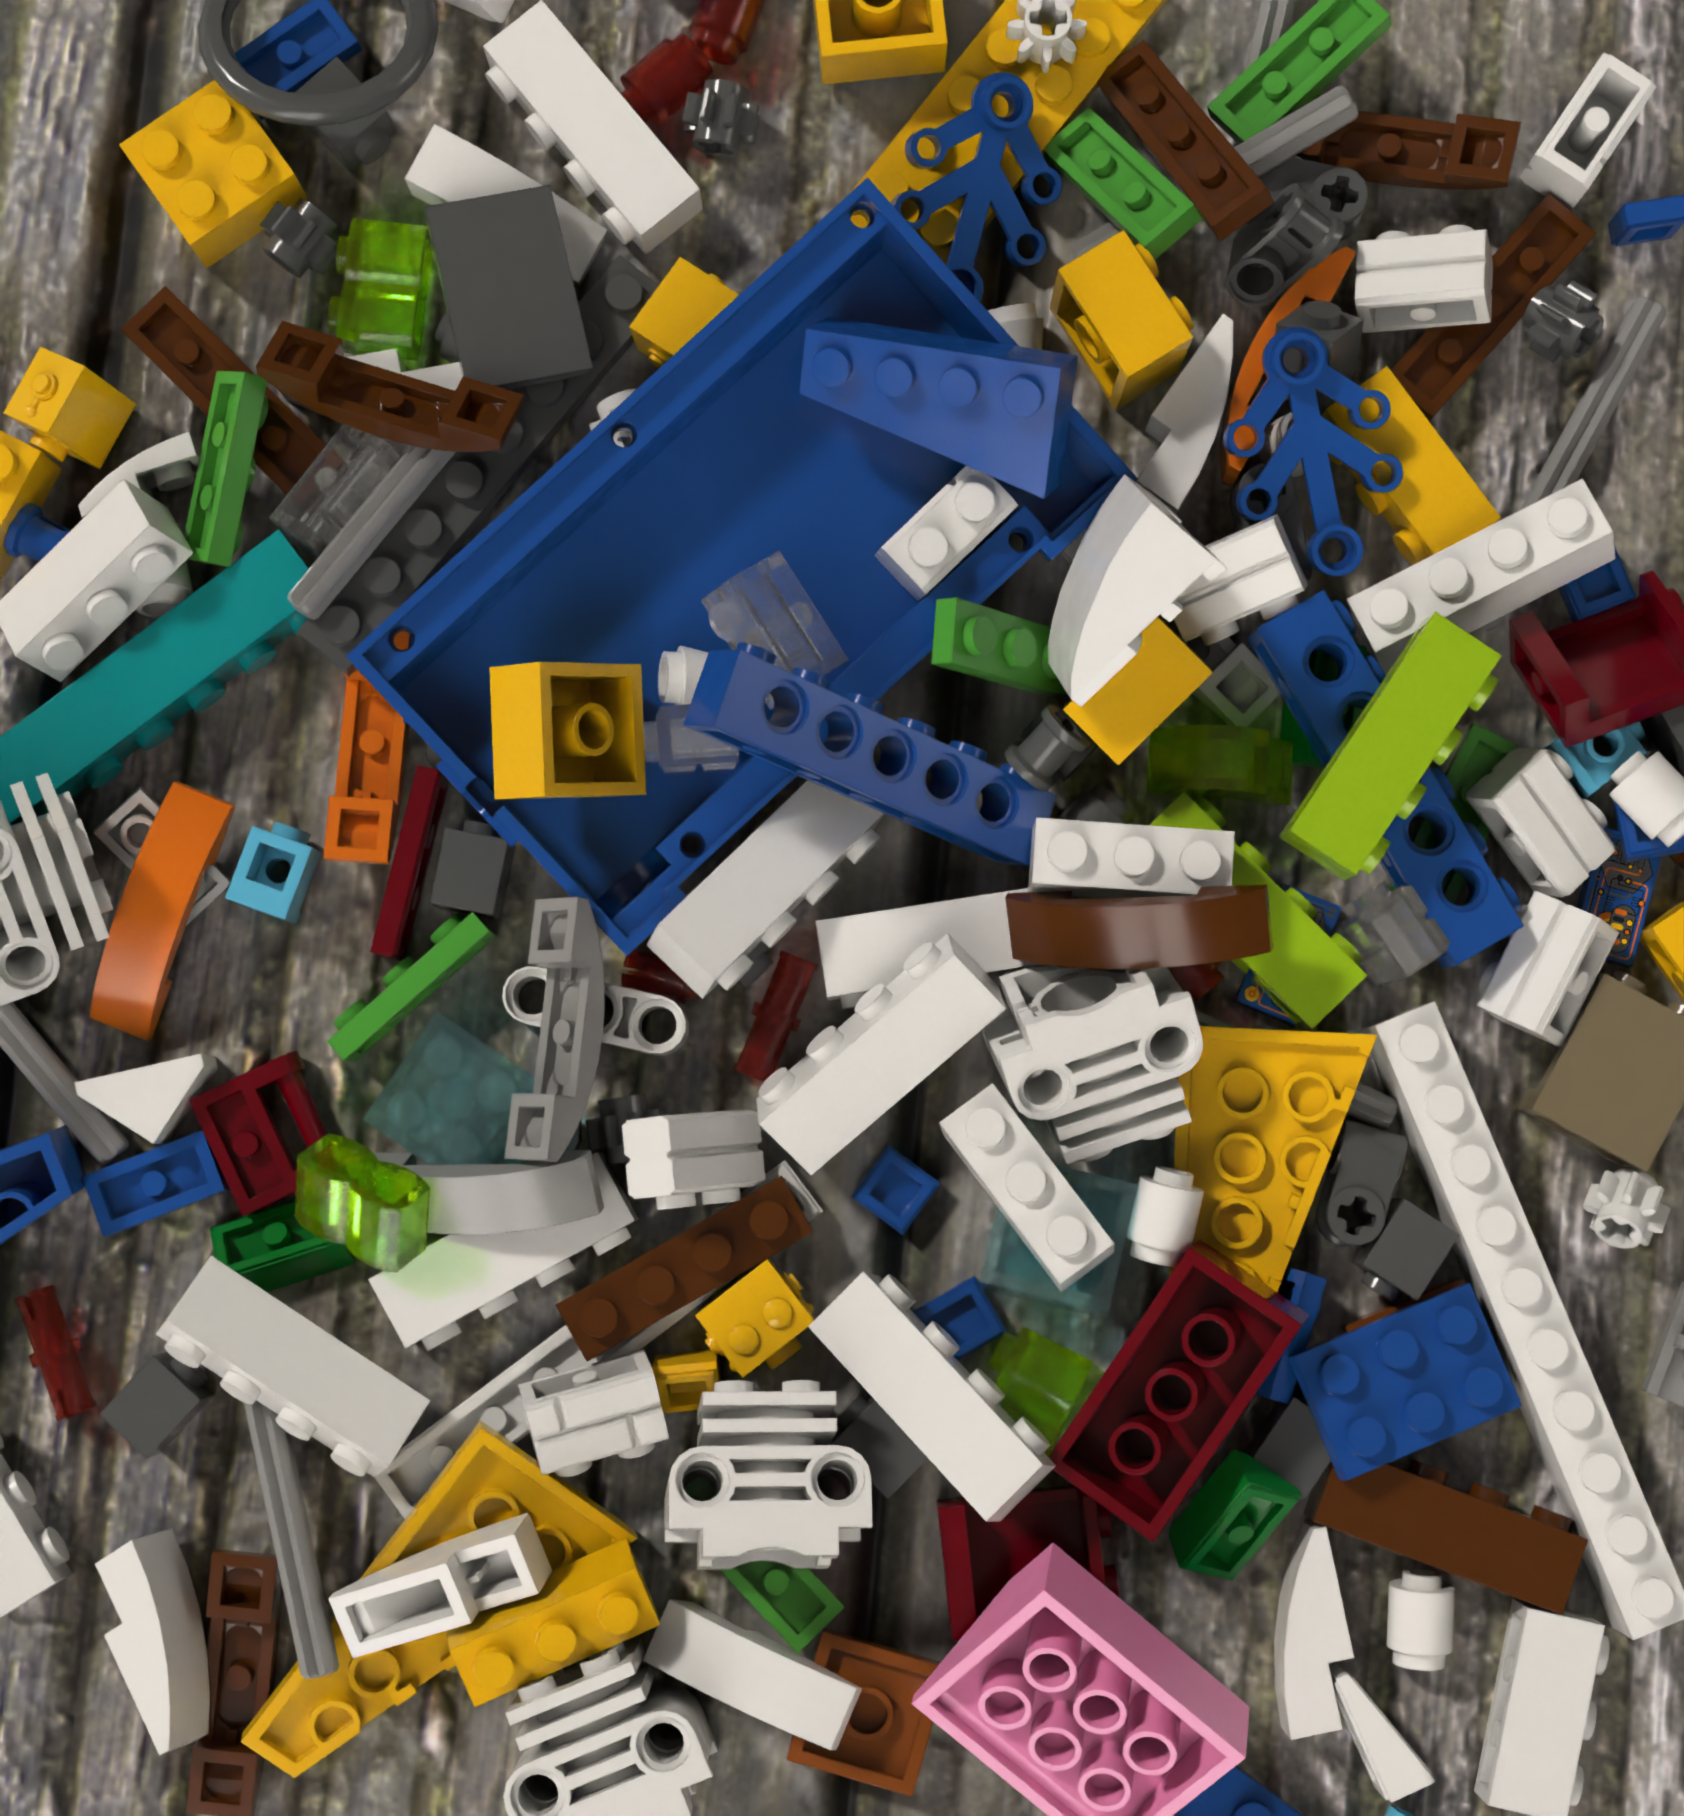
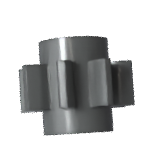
M710 79L705 81L702 95L693 92L687 93L682 122H684L683 131L694 134L692 141L694 148L716 157H734L738 154L740 142L750 145L755 144L760 115H758L759 105L748 103L750 92L746 87L729 80Z
M300 198L293 208L291 206L285 207L277 201L260 223V226L266 230L265 234L270 237L263 246V251L278 265L298 278H301L307 269L312 270L313 268L324 275L341 252L335 246L336 242L331 239L338 226L324 212L303 198Z
M1574 280L1567 287L1559 283L1555 288L1552 286L1542 288L1532 298L1523 316V326L1528 329L1526 335L1533 339L1529 349L1553 364L1559 356L1569 359L1570 356L1579 358L1586 354L1598 339L1603 328L1604 319L1598 314L1600 309L1593 305L1598 295Z
M646 1094L598 1101L600 1118L585 1120L589 1149H605L607 1165L630 1162V1158L624 1154L622 1125L626 1123V1120L663 1116L662 1109L648 1110Z

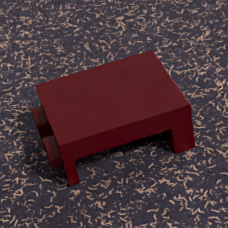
M1653 570L1639 575V596L1635 600L1546 632L1533 611L1509 620L1510 663L1565 748L1684 705V605L1677 591L1673 588L1666 589Z
M1074 1485L1032 1489L999 1522H986L964 1497L936 1500L952 1640H960L1007 1582L1052 1543L1056 1544L1119 1597L1115 1565H1103L1101 1539L1112 1538L1110 1512Z

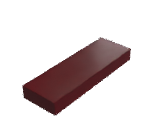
M420 765L416 767L370 950L371 953L380 957L402 961V959L406 958L449 786L447 778L437 769Z

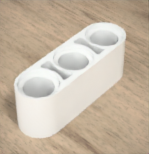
M526 966L518 969L507 978L503 987L502 1000L506 1011L514 1019L536 1028L541 1027L542 1012L526 1014L520 1007L519 993L521 988L529 981L543 980L546 982V968ZM604 982L605 995L611 999L614 1011L611 1021L603 1027L602 1043L655 1056L672 1054L684 1045L689 1035V1021L686 1013L676 1002L664 996ZM655 1009L669 1010L676 1019V1031L673 1037L662 1044L648 1042L642 1032V1022L645 1016Z

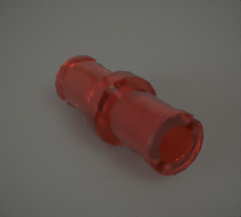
M783 950L780 951V958L762 1002L755 1001L750 1014L756 1017L738 1063H735L733 1068L761 1081H765L774 1073L791 1030L798 1031L802 1020L796 1017L813 974L819 966Z
M51 1285L28 1292L29 1297L21 1295L14 1299L16 1307L19 1308L34 1353L29 1355L31 1366L33 1369L40 1368L56 1413L55 1419L57 1422L81 1415L84 1413V1410L87 1412L95 1409L97 1403L92 1397L78 1357V1353L83 1351L79 1338L71 1337L56 1295V1287Z

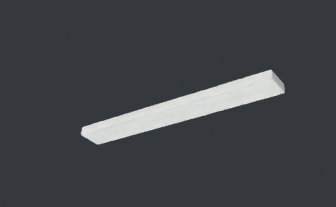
M786 1160L765 1174L766 1180L761 1183L762 1186L748 1187L741 1192L742 1199L778 1177L783 1176L808 1222L823 1212L822 1208ZM728 1202L715 1213L719 1212L720 1210L726 1208L727 1206L735 1202ZM733 1279L588 1362L585 1360L567 1325L563 1326L401 1448L390 1466L378 1474L375 1479L404 1519H406L480 1420L513 1444H516L530 1433L518 1384L638 1351Z

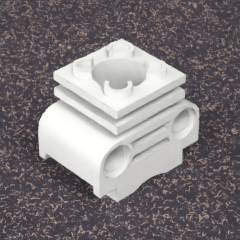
M48 773L35 777L48 811L47 814L36 817L23 781L10 785L23 822L10 825L0 799V1006L42 991L57 977L60 968L59 955L45 917L58 914L71 951L84 946L71 908L83 906L97 942L109 938L101 914L113 910L103 879L100 878L92 856L94 853L81 818H78L70 792L67 791L57 795Z
M1030 966L999 977L1006 998L1004 1000L1006 1010L982 1029L987 1049L1018 1111L1027 1118L1039 1121L1045 1120L1066 1164L1078 1160H1098L1108 1155L1113 1148L1140 1139H1159L1170 1134L1175 1127L1192 1122L1189 1110L1182 1101L1185 1099L1182 1086L1176 1077L1191 1070L1199 1061L1203 1050V1038L1190 993L1188 991L1183 992L1167 967L1148 969H1083L1058 966Z
M728 1380L714 1383V1392H702L697 1410V1425H701L697 1436V1447L690 1448L679 1455L672 1465L664 1497V1544L697 1543V1570H731L739 1565L757 1561L776 1562L793 1569H828L831 1565V1559L839 1556V1542H860L861 1528L873 1527L872 1479L869 1465L861 1454L850 1447L829 1445L837 1432V1418H829L837 1405L836 1391H820V1382L812 1380L782 1382V1391H753V1382ZM832 1476L841 1481L845 1487L846 1499L833 1500L823 1495L819 1489L817 1478ZM692 1477H705L712 1482L717 1496L707 1501L694 1500L685 1492L683 1482Z
M641 1639L627 1645L621 1642L589 1656L590 1660L566 1670L562 1668L517 1688L518 1693L505 1714L510 1726L525 1720L515 1738L519 1750L525 1751L506 1782L503 1797L508 1816H691L693 1809L691 1795L696 1794L698 1782L713 1776L708 1759L709 1755L718 1752L717 1744L701 1704L695 1695L681 1687L667 1686L649 1692L655 1675L650 1664L639 1668L645 1653ZM659 1723L672 1724L679 1729L682 1736L672 1740L665 1739L656 1733L653 1726ZM540 1774L547 1776L553 1780L557 1788H542L535 1782L532 1775Z

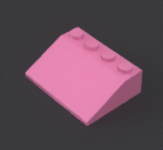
M1054 1543L1049 1545L1007 1582L913 1695L911 1703L1048 1816H1173L1246 1758L1250 1706Z

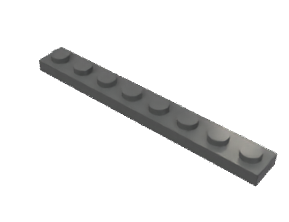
M618 255L578 302L593 365L592 373L508 389L523 394L524 404L501 449L485 452H456L320 617L315 620L308 618L296 631L299 638L349 677L356 667L345 656L445 565L634 342L629 328L630 324L659 285L621 255Z

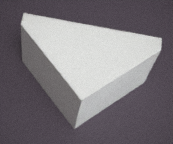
M201 1053L74 1082L76 1094L149 1142L153 1144H167L172 1140L191 1111L192 1106L189 1100L202 1094L218 1066L215 1056Z

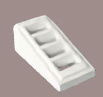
M1337 1663L1329 1665L1337 1705L1374 1788L1385 1800H1389L1392 1803L1433 1784L1435 1779L1432 1777L1429 1768L1355 1678Z

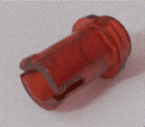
M634 949L626 956L623 967L648 971L649 973L628 970V973L623 972L621 978L622 987L676 997V1003L684 1005L687 999L699 1000L700 996L656 954Z

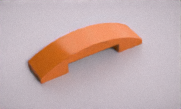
M1345 246L1330 254L1323 262L1309 269L1279 299L1255 335L1235 376L1223 416L1219 459L1221 481L1233 486L1248 457L1237 458L1232 456L1224 447L1223 434L1227 426L1235 420L1242 419L1250 407L1247 404L1265 372L1262 365L1263 351L1268 341L1275 335L1276 323L1307 300L1331 302L1356 254V251ZM1240 426L1234 433V443L1241 450H1249L1255 441L1254 433L1249 427Z
M407 632L398 633L394 638L395 647L400 650L409 648L410 634ZM356 668L349 677L344 674L346 677L335 795H329L323 858L325 861L389 865L400 811L409 726L403 722V717Z
M179 781L173 782L144 839L118 904L109 931V938H107L100 961L89 1018L143 1040L149 1041L152 1039L173 982L167 979L206 869L208 866L216 863L236 807L235 804Z

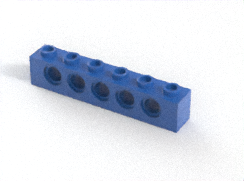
M1325 590L1320 591L1261 625L1247 638L1323 768L1326 767L1348 734L1342 723L1344 708L1354 706L1364 710L1386 677L1376 659L1371 655L1364 658L1351 635L1356 633V627L1345 606L1339 600L1331 602ZM1312 652H1325L1333 657L1338 667L1335 681H1322L1312 674L1309 668V656ZM1433 766L1432 768L1428 767L1419 780L1421 784L1427 787V790L1418 805L1405 820L1396 815L1384 833L1383 837L1389 840L1391 844L1380 860V864L1443 969L1462 963L1522 928L1524 925L1517 915V912L1522 909L1518 896L1504 878L1496 879L1483 858L1488 855V848L1483 837L1471 822L1462 823L1450 802L1455 799V793L1449 780L1440 768ZM1414 816L1427 819L1435 829L1436 839L1430 850L1417 847L1409 837L1408 827ZM1448 871L1460 874L1467 882L1469 893L1462 906L1450 903L1443 895L1442 880Z
M740 642L736 650H709L683 726L999 864L1030 867L1032 829L1036 817L1050 818L1057 798L1056 794L1035 788L1023 779L1009 764H1001L999 769L986 763L987 752L976 746L960 741H951L950 745L934 739L936 729L926 723L907 717H900L897 722L882 715L884 705L872 698L856 693H847L846 697H842L829 691L831 681L820 674L801 668H793L792 673L774 665L776 655L766 649ZM769 693L774 700V712L770 720L767 719L764 710L765 700ZM825 718L828 725V736L823 744L820 739L819 729L822 720ZM878 743L881 757L876 767L873 760V752ZM930 767L932 772V782L928 789L926 785V774ZM981 791L982 806L980 810H978L977 800L978 795Z

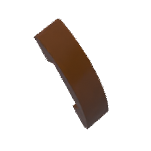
M1358 110L1359 115L1356 120L1296 155L1310 161L1350 168L1356 171L1365 181L1449 190L1508 187L1521 122L1457 114L1456 122L1449 123Z
M286 321L281 322L256 365L257 375L294 400L318 413L380 438L427 449L452 452L500 450L524 404L523 394L465 376L462 377L454 391L344 357L343 341L341 338Z
M1267 884L1205 886L1199 889L1197 895L1073 899L1072 891L1008 893L1005 897L1013 959L1030 963L1083 969L1166 968L1240 959L1269 953L1273 949Z
M214 1549L212 1551L206 1617H211L207 1652L210 1685L209 1734L199 1739L192 1749L186 1813L214 1816H254L265 1758L241 1743V1738L245 1728L274 1691L281 1596V1578L276 1555Z

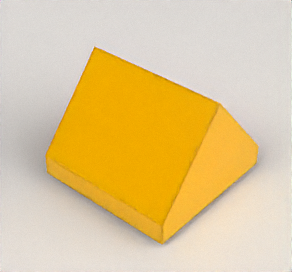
M710 1349L654 1355L652 1370L663 1413L698 1410L702 1392H714V1383L721 1381L719 1357Z

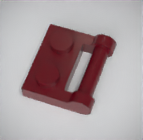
M298 1051L289 1052L189 1100L243 1217L256 1213L351 1167L344 1149H336L303 1079L301 1071L306 1068ZM275 1083L278 1084L313 1159L312 1162L298 1169L261 1092L262 1089Z

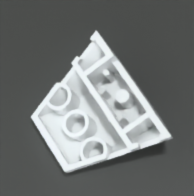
M1125 474L1099 508L1081 540L1060 590L1048 639V664L1071 700L1080 707L1138 653L1142 644L1141 632L1159 615L1171 622L1182 612V605L1176 599L1194 581L1203 575L1213 582L1227 569L1207 547L1195 539L1180 524L1182 520L1165 503Z

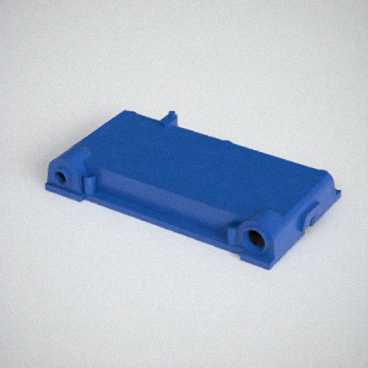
M868 177L345 656L442 759L436 765L437 769L473 805L511 847L519 841L571 897H582L589 900L595 923L626 956L655 930L657 925L687 897L678 886L797 776L683 726L688 709L677 710L674 703H661L659 698L658 672L661 655L664 651L677 652L680 645L709 652V650H736L738 643H748L775 654L774 665L792 673L793 668H801L828 678L831 681L828 690L842 697H846L847 693H856L877 701L932 650L936 599L957 597L980 605L1037 551L1049 562L1067 545L1084 533L1099 508L1124 474L1135 482L1138 480L1135 474L1071 404L1062 481L1045 499L994 478L1011 495L1018 506L919 601L874 556L877 551L966 465L800 394L805 329L827 317L1007 345H1019ZM854 215L863 216L867 221V227L860 228L855 226L850 218ZM618 431H626L631 435L632 442L627 447H620L614 442V435ZM1011 534H1017L1022 538L1023 548L1021 551H1015L1011 548L1008 540ZM400 632H407L412 636V644L405 650H400L394 645V638ZM532 662L641 664L646 795L597 798L495 799L489 667ZM770 693L767 695L764 704L768 720L771 719L774 712V700ZM825 718L822 720L819 729L820 739L823 744L828 736V725ZM689 835L697 837L700 842V848L695 854H687L682 848V841Z

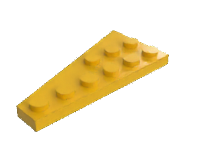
M1199 1025L1203 1038V1050L1200 1059L1191 1070L1178 1076V1082L1182 1086L1185 1099L1182 1101L1189 1110L1192 1122L1176 1127L1174 1168L1193 1174L1192 1185L1204 1190L1193 1244L1201 1239L1278 1292L1377 1034ZM1169 1267V1276L1175 1267Z
M480 1420L360 1579L453 1538L528 1512L552 1570L627 1538L629 1544L638 1538L636 1530L560 1476H557L554 1472L542 1475L536 1459ZM333 1613L329 1619L339 1662L338 1671L316 1679H304L300 1674L297 1660L242 1733L241 1743L291 1777L296 1778L359 1734L363 1725L392 1705L399 1706L418 1692L419 1686L442 1670L446 1669L449 1671L456 1666L449 1652L447 1632L443 1631L353 1658Z

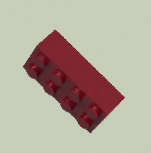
M1201 1239L1188 1248L1048 1456L1056 1465L1052 1470L1154 1543L1310 1315Z

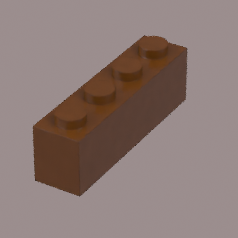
M1415 1459L1411 1460L1408 1470L1387 1463L1348 1481H1339L1332 1462H1330L1311 1490L1303 1514L1313 1522L1560 1615L1564 1612L1588 1542L1586 1538L1569 1531L1572 1518L1535 1504L1531 1516L1507 1507L1510 1495L1474 1481L1469 1493L1446 1484L1449 1472Z

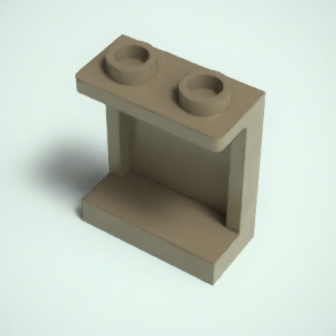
M1613 970L1611 975L1606 973L1598 974L1562 1047L1557 1050L1539 1086L1531 1087L1527 1090L1517 1110L1621 1168H1633L1640 1172H1648L1684 1104V1005L1670 1001L1666 1007L1645 995L1648 990V986L1627 973Z

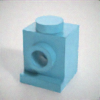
M1639 721L1600 735L1601 739L1611 750L1608 757L1601 756L1595 752L1593 748L1594 738L1565 748L1559 737H1557L1542 749L1554 751L1568 763L1573 772V777L1569 782L1578 795L1584 799L1611 780L1610 776L1636 752L1640 751L1643 755L1647 753L1639 743L1645 737V731Z
M276 821L271 832L252 826L225 898L297 925L302 914L300 913L301 906L321 856L320 851L307 845L311 834ZM279 861H288L291 869L286 881L275 883L271 877L273 865Z

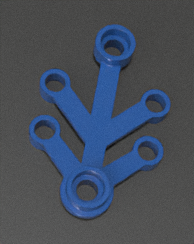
M1006 72L994 73L978 83L972 94L971 109L936 129L924 128L913 133L905 144V155L908 162L915 168L929 169L944 160L947 149L981 132L974 159L919 191L909 190L895 196L891 201V204L901 215V205L905 199H910L917 204L919 209L917 220L915 222L907 221L913 229H917L927 223L931 213L965 194L946 265L979 302L983 297L984 285L981 276L973 267L990 205L1007 236L1004 243V253L1012 265L1027 267L1037 264L1042 260L1046 252L1044 236L1038 230L1032 228L1000 166L1006 143L1024 173L1020 182V192L1028 204L1040 207L1053 203L1058 199L1062 191L1060 175L1055 169L1048 167L1027 126L1033 113L1032 94L1022 79ZM995 95L1004 97L1008 103V113L1004 118L997 116L992 110L991 103ZM921 137L928 138L935 147V154L931 160L923 159L918 153L917 144ZM1037 175L1043 176L1049 183V192L1045 198L1038 196L1034 192L1033 181ZM1021 236L1029 238L1033 244V253L1029 259L1021 257L1018 253L1017 241Z
M1289 327L1276 333L1266 344L1262 356V365L1267 380L1242 419L1230 423L1223 434L1224 447L1232 456L1246 458L1256 455L1265 443V427L1288 396L1293 423L1256 481L1246 484L1240 489L1236 497V507L1240 515L1250 521H1261L1271 517L1278 506V494L1301 460L1315 527V533L1310 537L1307 545L1309 563L1320 574L1343 576L1352 572L1359 565L1363 556V544L1355 530L1342 525L1328 454L1359 473L1364 487L1374 493L1390 492L1397 488L1403 478V468L1400 461L1393 455L1376 453L1320 416L1315 390L1346 407L1350 422L1362 430L1376 429L1385 424L1390 416V402L1380 391H1366L1328 365L1326 346L1315 332L1303 327ZM1289 348L1299 350L1304 356L1303 368L1298 373L1289 371L1284 365L1283 357ZM1365 398L1373 399L1379 406L1378 417L1373 422H1367L1360 416L1359 405ZM1240 426H1247L1254 433L1255 441L1249 450H1241L1234 443V433ZM1378 461L1387 463L1391 469V478L1384 486L1376 484L1371 476L1372 468ZM1254 489L1263 491L1267 497V506L1260 514L1251 512L1246 504L1248 494ZM1329 538L1336 539L1342 547V554L1334 563L1327 562L1321 552L1324 542Z

